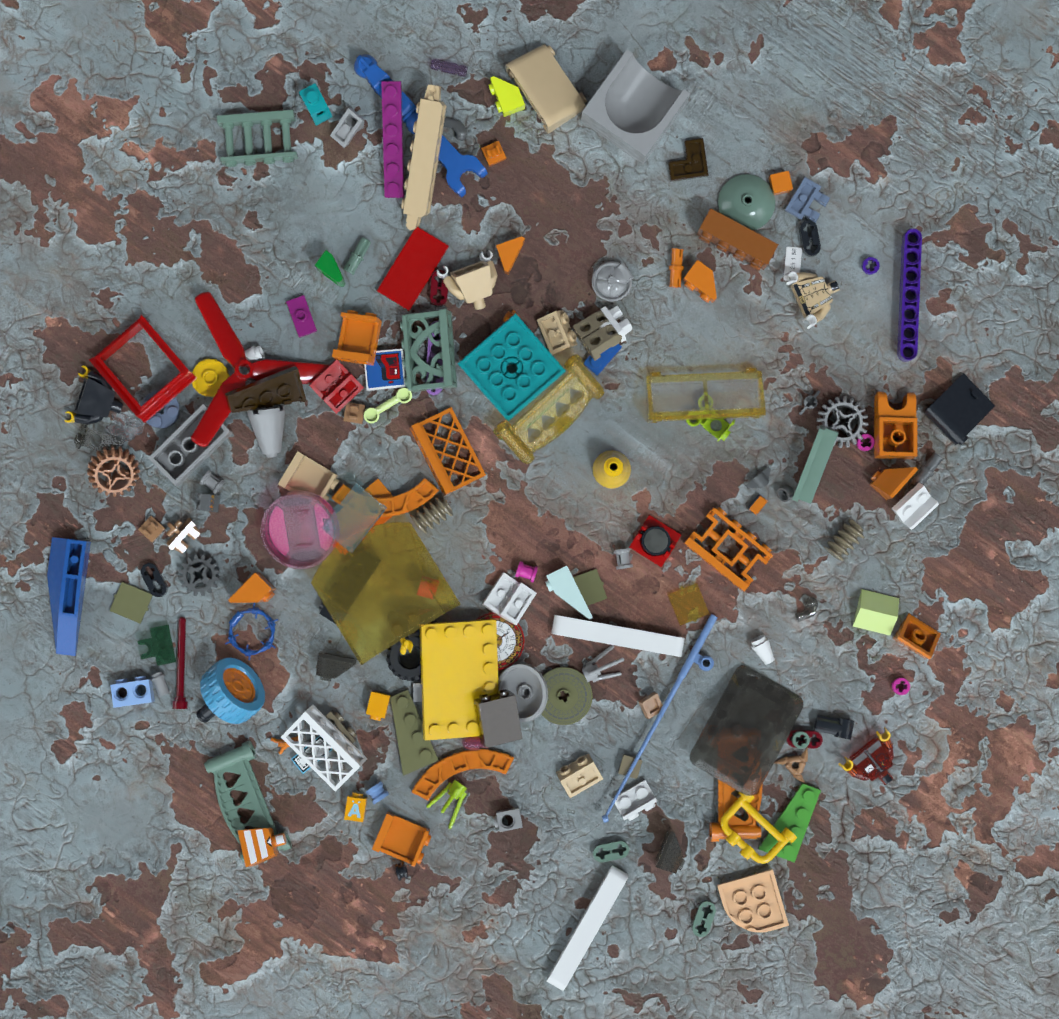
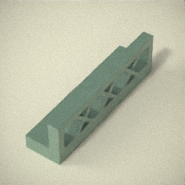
M820 426L792 500L798 502L799 499L810 504L812 503L838 436V431Z

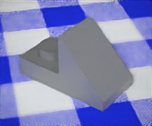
M349 107L330 136L345 148L349 145L355 134L364 128V119Z

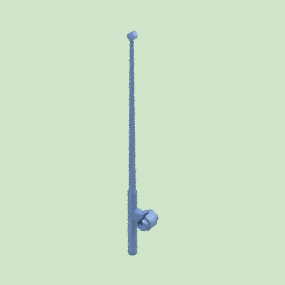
M711 614L606 814L602 815L604 823L609 821V812L693 662L703 671H709L713 668V659L710 656H702L698 653L718 618L715 615ZM704 660L709 661L708 667L703 665Z

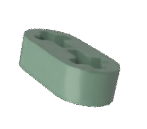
M623 840L599 844L593 850L594 859L598 862L622 859L629 853L628 844ZM619 844L622 847H626V850H623V854H619L618 851L612 852V850L617 849ZM599 848H603V851L610 850V853L604 854V858H601L600 855L596 856Z
M709 900L702 901L699 904L692 923V931L698 937H705L709 933L716 913L715 905ZM708 904L712 912H708L705 918L703 917L704 910H702V907H706ZM705 920L703 926L706 930L698 933V929L695 928L696 925H700L701 921Z

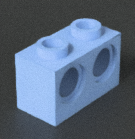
M146 676L134 677L135 681L127 682V678L115 680L116 684L110 685L113 708L155 702L152 681L146 679ZM140 684L146 687L144 695L138 693L137 689ZM121 687L127 690L125 698L119 696L118 692Z

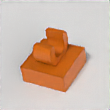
M499 141L481 148L489 167L506 160Z

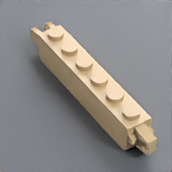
M437 85L427 86L424 98L417 103L416 107L418 120L415 121L413 126L415 139L412 140L410 146L412 159L408 161L407 170L410 172L404 189L407 190L406 198H403L401 206L404 209L403 214H407L406 226L410 231L419 227L421 218L427 216L431 210L447 107L441 101V87Z

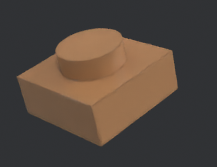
M655 692L638 701L647 719L657 715L663 706L658 694Z

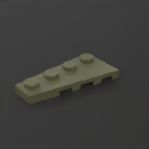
M409 690L390 697L403 776L439 760L431 741L423 739V722Z

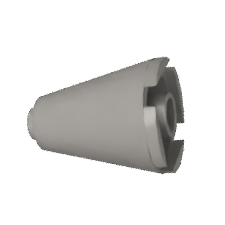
M279 404V408H274V405L269 408L264 406L258 407L253 411H247L261 453L266 455V458L277 457V453H280L282 448L285 405Z

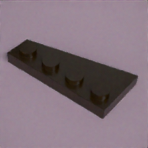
M296 366L225 393L229 410L232 413L255 410L258 407L264 406L269 408L278 404L288 405L297 401L300 403L307 402L299 370Z

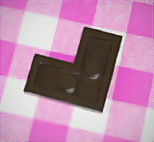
M703 138L685 140L686 160L668 162L670 182L709 176Z

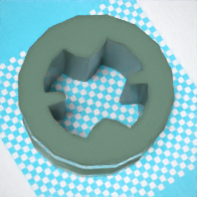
M803 731L795 732L792 736V744L799 749L806 748L810 743L808 734ZM804 735L803 738L806 739V742L797 745L796 737Z

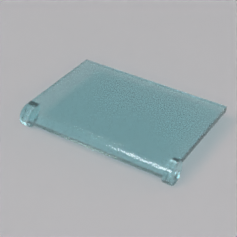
M356 483L321 528L352 553L387 507L379 503Z

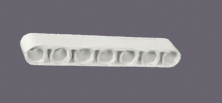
M554 615L551 634L678 657H682L685 640L682 637Z
M613 865L610 867L552 968L546 982L564 991L625 885L629 874Z

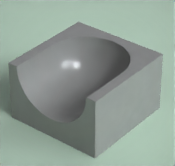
M627 49L582 111L581 122L643 165L686 106L690 93L686 90L674 89L658 80L644 69L635 59L633 53Z

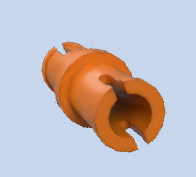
M672 248L671 266H669V270H671L669 287L681 288L682 271H684V266H682L684 249Z

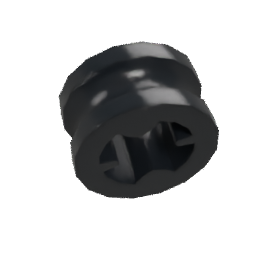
M402 862L401 865L395 864L398 880L401 881L402 878L408 879L405 862Z

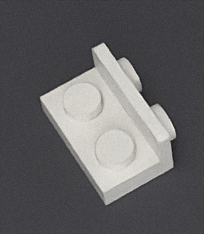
M919 482L892 507V510L899 520L912 530L939 503L931 497L925 486Z
M643 780L619 794L615 805L623 819L631 821L638 817V812L643 809L648 811L655 807L657 799L646 780Z

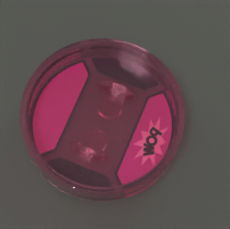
M293 491L280 496L267 508L261 521V538L267 552L280 564L293 569H308L322 563L333 552L339 539V522L331 505L322 497L307 491Z

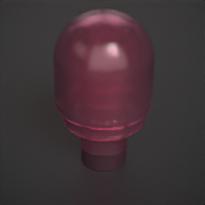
M479 736L464 737L462 740V745L467 750L477 751L480 750V747L485 748L480 743Z

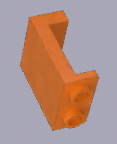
M347 310V313L341 312L340 316L343 318L339 343L337 350L333 349L332 357L338 361L374 366L382 321L373 313L366 312L365 315L358 314L359 312Z
M387 812L372 850L383 852L415 867L416 863H421L424 853L421 852L424 845L428 846L432 835H429L430 829Z

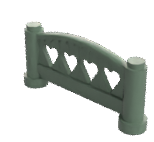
M250 740L242 743V746L204 762L206 771L214 774L215 790L220 810L227 826L239 844L238 831L245 830L246 826L272 828L274 835L284 833L287 843L277 846L278 851L282 849L286 851L292 848L287 831L277 832L250 764L251 760L257 758L254 746ZM225 772L241 775L231 788L226 785L227 780L223 777ZM232 790L248 793L240 805L234 804V798L230 795ZM239 808L255 810L247 823L241 822V816L237 812ZM240 852V857H241L243 863H245V862H244V858H243V853Z

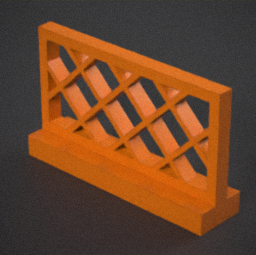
M452 407L410 427V431L443 496L486 476ZM448 413L453 419L451 427L440 423L442 416ZM428 423L437 425L434 435L426 433L423 425ZM439 426L449 429L447 439L436 436ZM452 431L460 433V443L449 440ZM435 439L446 442L443 452L435 450L433 446ZM448 443L458 446L455 456L445 453ZM460 448L469 451L468 461L458 458ZM443 456L454 459L451 469L443 466ZM456 460L467 463L464 473L453 470ZM469 464L477 467L480 474L475 477L467 475ZM452 473L463 476L460 484L453 486L450 480Z

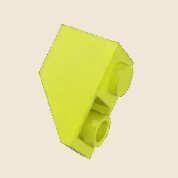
M490 77L491 84H488L491 94H495L498 100L495 102L498 113L502 112L503 116L506 117L525 109V103L517 86L497 77Z

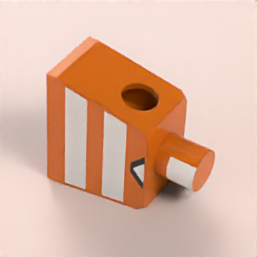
M272 828L238 831L245 867H253L277 856V846L287 843L285 834L274 835Z

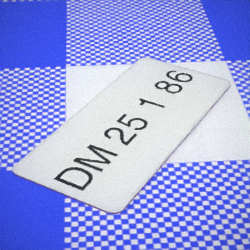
M786 247L784 275L791 271L800 272L802 248ZM784 276V280L790 281V277Z

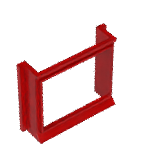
M141 315L135 323L95 357L89 359V361L131 411L146 423L196 380L197 377L177 357L149 324L150 322ZM144 329L181 373L145 404L140 406L104 361L139 331Z

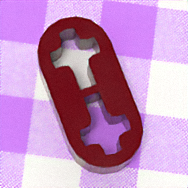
M439 270V273H440V274H445V273H446V272L443 271V270ZM435 271L431 278L430 300L434 306L442 307L448 300V288L443 281L441 287H438V281L435 280V277L437 278L438 276L437 271ZM438 290H441V296L444 297V300H441L440 303L433 299L434 296H437Z
M790 730L785 737L787 744L794 748L797 747L792 744L789 737H792L793 733L798 731L807 733L809 738H812L813 734H815L816 738H819L815 745H812V742L809 743L807 747L810 749L820 747L823 742L820 733L809 730ZM802 738V741L797 740V741H798L797 745H801V743H805V742H806V741H805L806 739Z

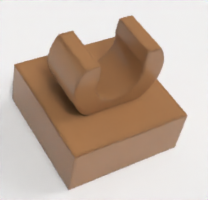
M350 402L346 404L343 421L363 424L366 405Z
M150 516L138 530L153 543L166 528L153 516Z

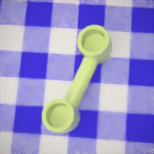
M399 388L394 397L376 408H367L364 411V419L368 423L377 422L379 414L398 402L408 403L412 398L411 391H408V388Z

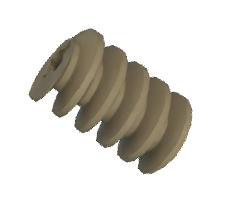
M443 495L442 501L435 498L436 505L429 502L430 509L423 506V513L417 510V517L410 514L418 529L424 533L428 532L427 526L434 529L433 522L440 525L439 518L446 521V514L451 517L453 516L452 508Z
M848 519L850 525H843L845 531L839 529V536H833L834 542H827L829 548L824 546L833 557L844 561L842 554L849 555L847 548L854 550L852 543L859 545L858 537L865 538L862 533L864 530L852 519Z

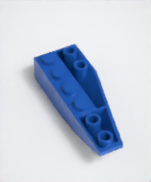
M52 537L47 578L56 654L76 656L91 542Z

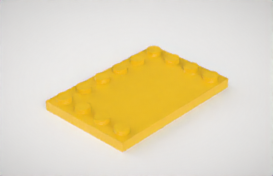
M496 620L419 624L423 739L426 741L481 736L477 705L474 704V699L479 698L482 694L493 695L499 691Z

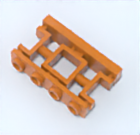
M713 507L705 516L713 522L705 533L700 536L693 531L683 544L741 591L745 592L754 580L746 573L757 560L766 565L773 557L770 553L772 550L764 543L762 545L755 541L757 537L751 532L745 533L741 530L742 525L736 520L730 521L725 517L727 513L720 507L717 509ZM716 515L735 532L732 533L727 529L720 536L713 530L719 522L713 516ZM728 535L742 546L731 561L717 550ZM707 536L712 538L716 543L711 548V551L716 556H712L694 541L695 538L701 543ZM743 540L748 541L765 556L762 557L757 553L752 560L747 558L743 553L748 548V545ZM739 560L746 566L740 573L746 580L743 581L724 564L727 563L732 567Z

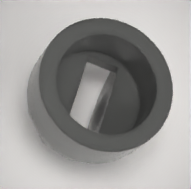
M789 485L782 486L777 490V496L781 501L787 502L794 496V490Z

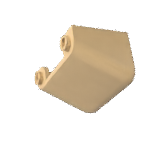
M543 44L506 64V72L511 79L514 78L515 84L519 86L537 113V117L544 124L543 128L549 134L581 113L586 107L585 103L587 100L581 92H577L554 58L555 52L552 47Z

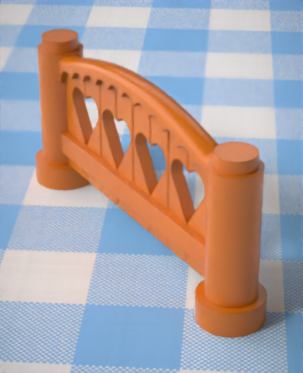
M709 727L710 745H718V822H710V842H719V839L727 837L721 829V818L738 799L731 793L742 785H746L748 791L755 797L749 804L758 812L760 811L763 779L761 762L756 747V742L761 740L760 729ZM743 746L748 749L746 754L748 760L745 763L731 756L732 753ZM742 766H747L748 772L746 774L748 780L742 782L732 776L731 773ZM746 812L748 819L745 821L735 815L729 819V827L741 839L761 838V826L756 825V820L748 812Z

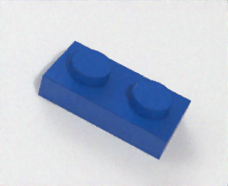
M617 344L614 347H610L601 353V357L596 361L590 355L583 365L598 376L622 346Z

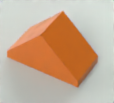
M522 236L496 245L504 272L509 275L525 242V238Z

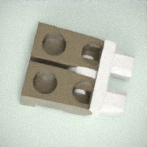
M605 306L601 311L573 325L576 336L594 361L601 357L600 354L610 347L616 346L620 341L621 343L625 341V334L632 330L628 319L617 322L618 319L623 317L618 306L609 310Z

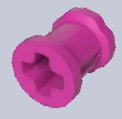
M520 561L515 577L520 576L529 579L533 583L539 566L532 567Z

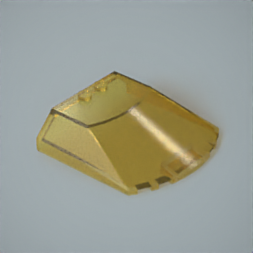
M409 522L380 524L352 535L339 544L325 558L311 582L361 666L433 620L461 605Z

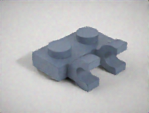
M805 177L785 211L800 220L806 216L809 220L816 223L820 213L810 209V205L816 200L820 205L826 207L830 197L820 193L821 186Z

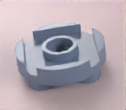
M160 390L149 393L144 401H142L141 406ZM175 397L165 405L164 414L156 413L146 423L155 428L162 429L172 426L177 421L180 411V404Z

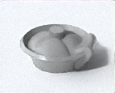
M605 262L594 271L592 287L601 299L611 302L618 301L629 293L634 276L624 263Z

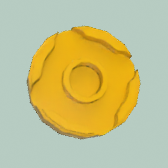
M215 359L200 361L192 371L197 377L192 382V385L199 394L205 397H214L222 382L230 377L228 369L223 363Z

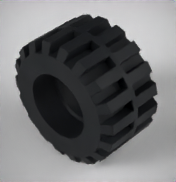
M420 635L410 639L406 638V640H410L414 646L420 649ZM395 638L390 643L386 653L389 669L402 680L413 681L421 679V663L414 668L405 667L399 658L401 642H398Z

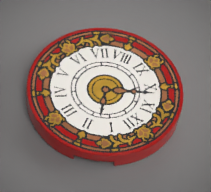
M494 612L484 614L476 620H496L498 670L507 668L514 664L522 654L524 648L522 628L519 624L514 625Z

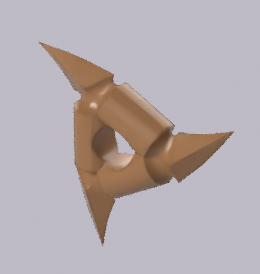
M808 747L801 756H786L775 762L776 764H785V767L793 774L794 778L806 784L801 773H803L808 760ZM793 762L799 763V767H798V768L793 767V766H792V763H793Z

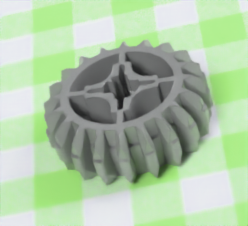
M843 396L842 402H840L839 397H835V404L830 399L827 401L830 407L825 404L822 405L825 412L818 411V414L823 416V418H817L816 422H822V426L832 430L840 429L847 435L846 438L837 436L835 444L838 442V448H842L843 442L846 448L850 447V441L853 445L857 444L855 437L860 440L863 439L860 433L865 434L867 430L862 428V426H868L869 423L863 422V419L868 418V415H861L865 408L860 410L857 408L860 406V402L853 405L854 399L850 398L847 403L846 396ZM837 407H846L853 413L844 415ZM832 410L835 421L828 427L827 419ZM839 417L841 419H846L850 417V419H848L846 423H844L846 424L845 427L844 425H839L835 427V425H837L840 421ZM857 418V427L855 432L852 433L850 422Z

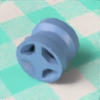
M381 781L365 791L367 795L371 796L373 804L389 795V792L384 790Z

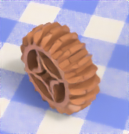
M112 445L111 450L108 451L104 447L103 453L97 450V457H91L92 462L88 463L89 469L87 470L88 479L92 483V487L94 489L98 488L99 493L105 491L106 496L110 492L113 493L114 497L117 495L116 492H120L121 495L124 494L123 490L130 492V486H135V480H139L138 473L140 468L137 467L139 465L138 460H134L135 455H129L128 449L122 452L121 446L115 450ZM120 461L127 464L129 470H125V467H121ZM98 472L102 473V475L107 476V481L101 479L98 475Z

